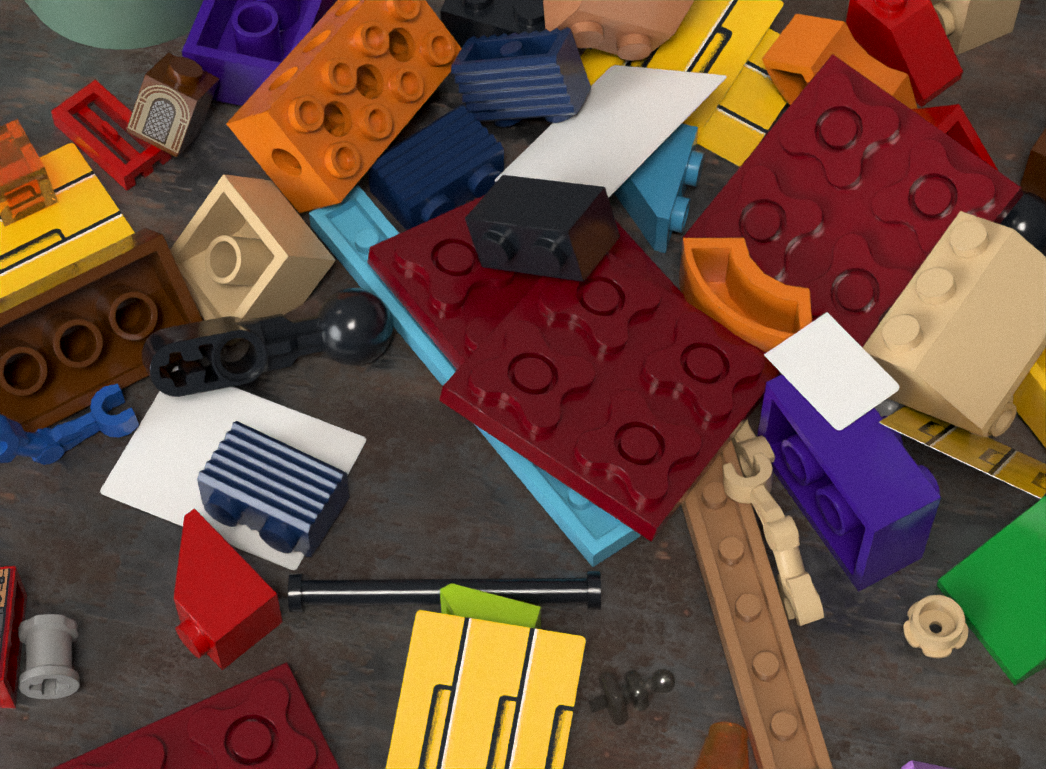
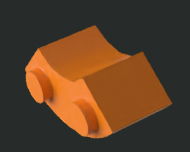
M795 14L762 58L771 80L790 105L829 57L834 54L908 108L918 109L908 74L889 68L868 55L854 40L844 21Z
M683 238L679 272L680 291L683 293L686 302L722 324L733 334L767 353L812 323L809 288L785 285L764 274L750 258L744 238Z

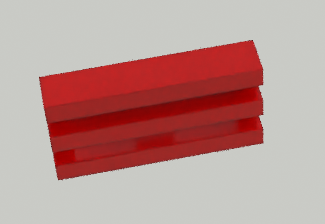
M96 79L51 110L54 125L126 191L136 185V176L141 174L146 178L153 173L152 165L155 162L159 161L164 165L172 159L171 154L128 133L145 149L139 153L107 121H103L87 106L93 102L126 132L132 112ZM75 114L128 163L122 162L72 115Z

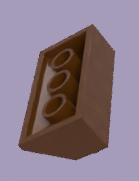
M144 228L0 298L1 415L20 423L24 431L36 432L38 429L46 428L90 406L96 392L103 387L118 384L120 389H123L149 376L143 365L142 349L148 337L154 332L163 328L203 321L163 234ZM180 352L170 353L169 364L165 365V367L183 358Z

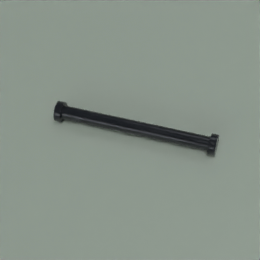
M587 571V578L304 580L303 574H289L288 608L289 613L303 612L304 606L441 605L440 589L452 583L529 604H587V610H601L600 571Z

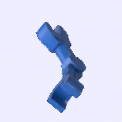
M118 384L105 386L96 392L91 400L90 413L56 425L53 429L43 428L38 429L36 432L24 431L20 423L0 414V463H8L16 456L31 457L34 462L43 465L51 464L59 460L64 452L71 450L99 431L109 437L120 438L131 434L139 427V423L132 408L118 415L108 414L112 408L125 403Z

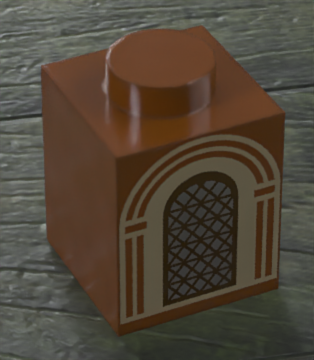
M168 52L145 74L126 132L178 157L200 135L220 78L204 71L197 62Z

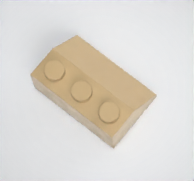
M960 211L863 346V349L899 384V390L887 399L984 437L1046 347V257L1016 230Z

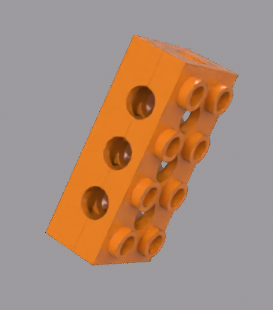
M337 0L226 124L298 213L339 204L451 72V65L462 48L426 0Z

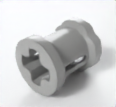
M43 614L36 615L20 623L18 637L20 642L26 644V671L19 678L21 693L31 698L49 700L70 696L78 691L80 677L78 672L72 669V642L76 641L79 636L77 621L69 619L64 615Z

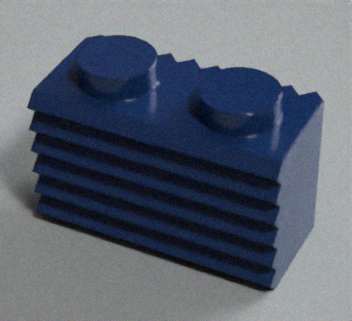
M568 27L561 31L558 28L552 31L545 29L540 33L537 30L531 33L525 31L519 35L516 32L510 35L504 33L500 36L494 34L488 38L483 35L478 39L473 36L467 39L451 65V74L455 75V83L459 85V93L462 94V102L466 104L467 112H471L474 119H478L479 122L493 121L499 127L511 126L526 118L545 117L546 121L551 123L568 120L578 114L591 89L572 31Z
M460 105L381 154L368 170L370 192L406 230H409L458 206L464 205L467 200L472 201L475 197L484 196L496 183L495 179L504 171V148L501 142L496 141L493 134H489L486 127H482L478 119H474L471 112H467L464 105Z
M239 421L233 422L231 430L226 432L224 440L219 443L218 449L213 452L211 459L206 461L204 470L199 472L197 478L202 504L205 511L213 519L229 527H235L238 523L246 525L251 530H257L261 539L273 549L286 554L291 553L293 550L295 552L301 551L306 557H312L350 498L347 472Z

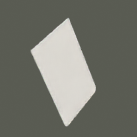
M828 312L764 354L836 430H843L899 390V384Z

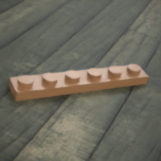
M731 440L685 498L681 506L758 769H833L752 504L739 503L730 499L724 490L723 465L731 462L736 473L743 477Z

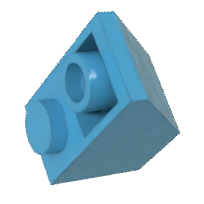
M682 123L614 192L654 251L666 253L672 232L683 233L691 202L690 198L684 197L687 185L698 186L705 153L696 151L698 127Z

